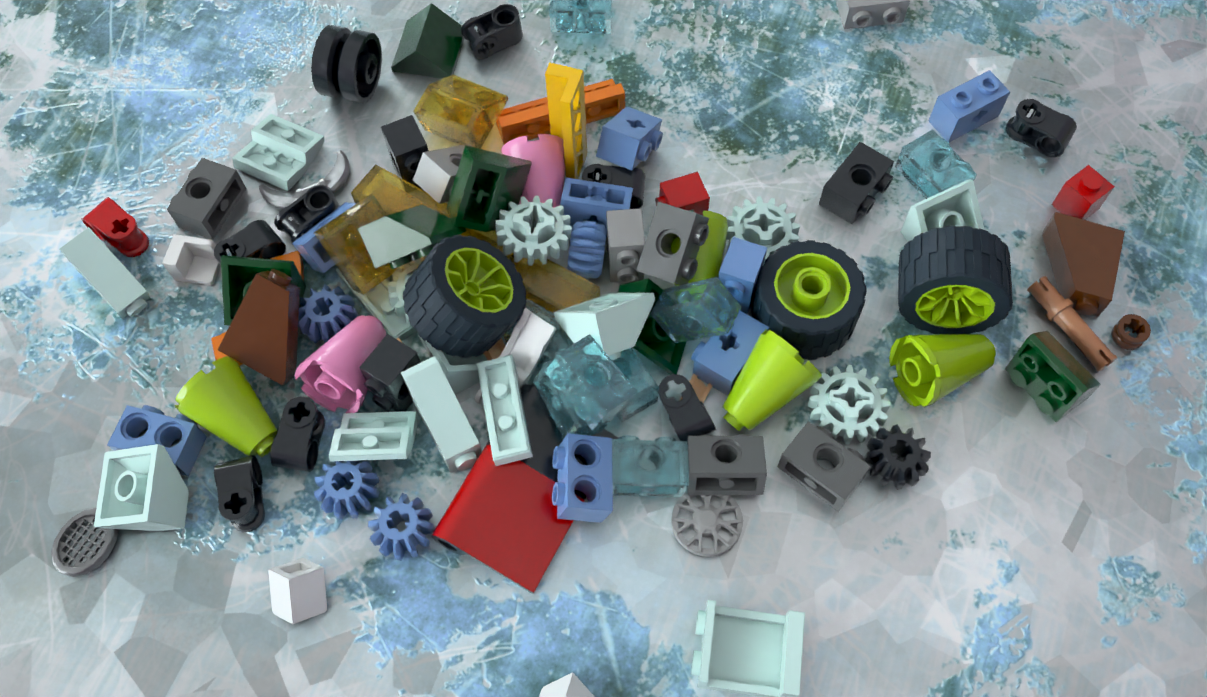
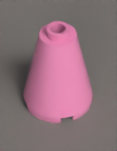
M538 134L539 140L528 141L527 136H522L507 142L502 146V154L532 162L521 197L524 196L528 202H533L536 195L539 196L541 203H545L550 198L553 199V208L560 206L565 176L563 139L554 135Z
M357 316L301 362L294 376L296 380L301 377L304 382L301 387L302 391L315 403L327 410L335 412L340 407L347 409L345 413L358 412L363 405L368 391L364 385L366 380L359 367L386 336L382 322L374 316Z

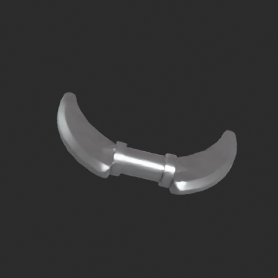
M342 150L338 151L336 163L324 179L321 178L318 180L319 182L303 189H296V192L276 191L261 184L259 186L260 193L269 204L282 209L291 205L313 186H327L334 194L343 186L349 175L350 165L348 158Z

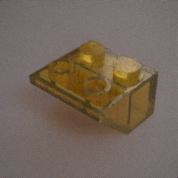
M450 75L429 84L413 112L424 130L457 144H470L475 148L481 149L506 105L508 96L456 75Z
M370 194L314 232L351 288L363 295L390 277L397 269L391 270L389 264L375 269L358 228L387 216L373 194Z

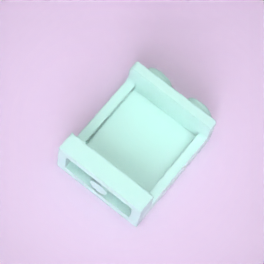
M708 600L705 611L698 610L695 634L703 635L701 651H693L691 675L698 676L697 688L758 697H799L805 612L789 610L786 615L716 606L715 600Z

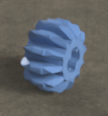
M593 221L576 222L573 225L567 270L570 275L578 276V278L582 279L598 278L601 275L607 237L605 225L597 224Z
M324 284L320 292L310 288L311 297L300 298L301 308H299L298 326L301 332L308 335L315 344L321 339L326 343L358 316L356 308H354L355 302L349 294L345 295L344 290L339 286L331 291L330 287Z
M360 460L347 461L346 463L344 461H335L336 465L333 467L323 464L322 469L326 475L315 477V483L320 488L314 491V496L317 501L322 502L321 508L326 514L334 511L335 517L342 520L347 512H349L352 518L358 519L359 508L363 507L365 510L371 511L372 505L368 499L379 497V491L374 486L380 480L376 473L371 472L373 467L368 461L365 460L361 463ZM347 484L351 488L349 490H346L345 488H343V486Z
M402 493L398 503H395L391 497L387 496L385 500L388 507L385 509L374 507L373 511L378 519L368 521V527L371 531H374L370 536V540L374 546L380 545L379 551L383 556H388L393 552L396 560L401 561L405 551L408 550L412 557H417L418 551L416 546L418 544L423 547H429L430 541L425 535L431 534L435 530L433 523L429 522L433 514L429 508H423L424 504L418 497L410 502L407 494ZM404 522L407 528L399 532L397 525Z

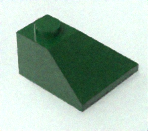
M649 278L620 285L617 293H654V304L633 348L668 374H677L695 314L688 311L684 305Z

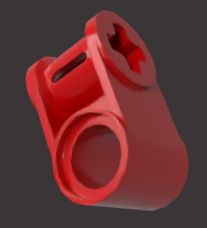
M106 197L81 219L86 227H89L99 239L104 242L106 241L126 257L139 256L149 246V238L138 228L133 216L124 211L109 197Z

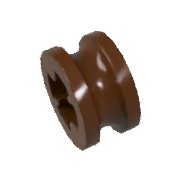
M1128 314L1123 316L1112 328L1111 335L1115 344L1120 348L1135 350L1149 338L1151 329L1148 322L1141 316ZM1126 327L1132 328V333L1136 332L1137 336L1134 338L1128 335L1130 331L1125 332Z

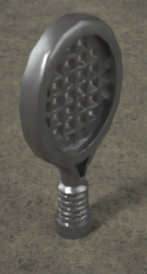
M97 508L83 510L76 514L57 534L53 543L51 557L53 566L60 573L71 577L86 575L98 568L109 557L116 544L118 529L100 528L101 530L98 534L95 533L96 527L90 530V526L94 525ZM88 521L89 523L87 524V526H83L84 523ZM81 527H83L84 530L81 533H79L78 531ZM87 531H89L90 533L88 534V536H84V534ZM105 531V536L101 537V534ZM78 534V538L76 540L73 539L74 536ZM93 534L96 535L93 540L90 539ZM82 537L85 538L82 543L79 542ZM98 538H101L102 540L97 544L96 541ZM73 540L74 543L72 546H69L68 544ZM88 541H90L91 543L89 544V546H85V544ZM79 544V548L77 550L74 549L75 546ZM94 544L97 545L94 550H91ZM68 547V551L66 553L63 552L65 548ZM84 547L86 550L82 554L80 551ZM72 550H73V551H75V553H74L73 556L71 557L69 554H70V553L72 552ZM91 551L92 553L87 557L86 554ZM80 554V558L76 560V556ZM69 557V561L67 563L64 562L66 558ZM85 557L87 560L83 564L81 561ZM73 560H74V561H76V563H75L74 566L72 567V566H70V564H71V563L73 562Z

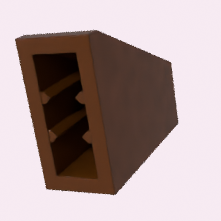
M1055 212L1044 228L1042 236L1059 293L1064 299L1069 298L1074 303L1072 308L1078 313L1099 317L1113 298L1125 231Z
M271 269V271L267 270L255 275L218 351L284 385L294 378L297 368L300 288L290 283L292 278L287 274Z

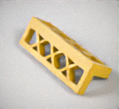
M549 62L545 72L551 135L563 139L566 178L579 179L587 157L584 72L580 69Z

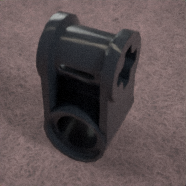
M510 4L499 5L491 11L468 19L462 25L461 34L464 39L472 44V52L475 57L479 59L488 58L494 53L516 45L521 41L523 32L519 12L515 6Z
M1034 99L1021 101L1016 108V115L1006 125V132L1009 137L1048 157L1061 156L1077 129L1073 118L1059 113ZM1031 109H1033V110H1034L1033 113H1032L1031 116L1028 118V117H1027V114L1029 113V111H1030ZM1025 124L1023 130L1019 132L1018 130L1021 125Z
M592 164L584 169L582 180L631 187L633 192L630 209H640L643 206L645 173L641 169L635 167L633 170H629L624 167ZM596 173H599V180H596Z
M324 185L313 186L291 205L283 208L275 217L274 224L279 231L286 232L291 237V242L293 243L340 205L329 187Z
M256 220L229 238L220 241L214 249V256L217 262L221 264V257L223 255L228 256L226 249H229L232 256L271 259L284 255L286 245L266 221Z
M672 374L661 381L658 389L660 400L683 446L687 445L688 436H700L717 430L703 402L699 400L686 377ZM672 380L677 385L681 383L685 385L686 389L681 393L683 399L679 401L675 397L668 398L665 392L670 389L668 382Z
M304 396L295 397L285 405L279 429L271 447L270 460L272 466L308 472L314 469L318 458L321 437L325 428V418L309 398Z
M250 455L216 464L214 466V477L218 492L220 514L226 520L231 521V524L238 531L251 532L256 530L265 518L262 494L263 477L258 459L255 455Z

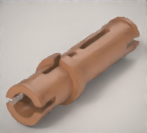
M1046 276L1041 277L1039 283L1036 281L1027 289L1046 310V317L1049 321L1054 320L1096 368L1097 372L1103 370L1104 366H1109L1117 359V356L1106 347L1072 308L1074 303L1069 298L1064 299Z

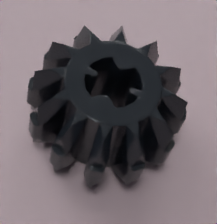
M896 424L892 426L890 432L885 428H881L876 433V438L869 439L866 445L869 452L866 453L864 458L866 463L873 465L869 470L870 476L880 474L883 477L881 479V486H886L891 480L897 490L902 489L905 482L912 487L919 482V476H925L928 472L929 466L926 462L931 458V452L922 449L926 443L925 438L915 440L912 437L914 434L913 428H909L906 433H902L899 425Z

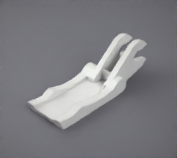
M527 308L524 309L523 315L515 325L510 339L498 357L513 355L520 388L529 381L556 331L555 327ZM481 387L475 396V402L478 404L483 399Z

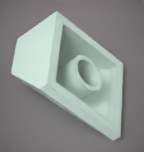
M608 293L556 311L554 316L555 320L584 356L599 357L600 361H611L620 358L621 351L635 346L654 304L655 297L654 293Z
M156 444L105 452L94 527L145 531L183 529L185 527L189 490L163 445Z

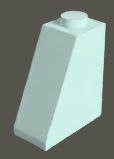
M89 227L59 248L68 261L122 319L127 315L130 317L137 315L148 305L146 300L150 296L145 288Z
M433 356L401 372L411 398L450 473L456 470L464 471L471 468L482 452L480 443L436 357Z

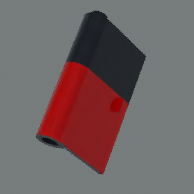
M532 382L531 385L523 384L520 388L533 457L496 466L493 461L489 439L431 535L437 543L459 555L467 554L532 594L574 521L557 519V506L552 503L553 486L555 482H558V469H554L552 464L554 448L560 445L568 433L612 438V450L619 437L550 395L551 392L545 386L536 382ZM577 454L574 455L580 464L588 465L584 457ZM574 490L575 496L584 502L586 495L579 490Z

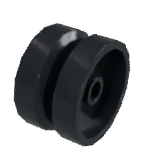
M327 25L320 32L312 55L311 72L315 90L324 96L334 98L343 96L348 101L362 104L368 102L374 95L381 74L382 48L377 35L361 30L351 32L346 27Z

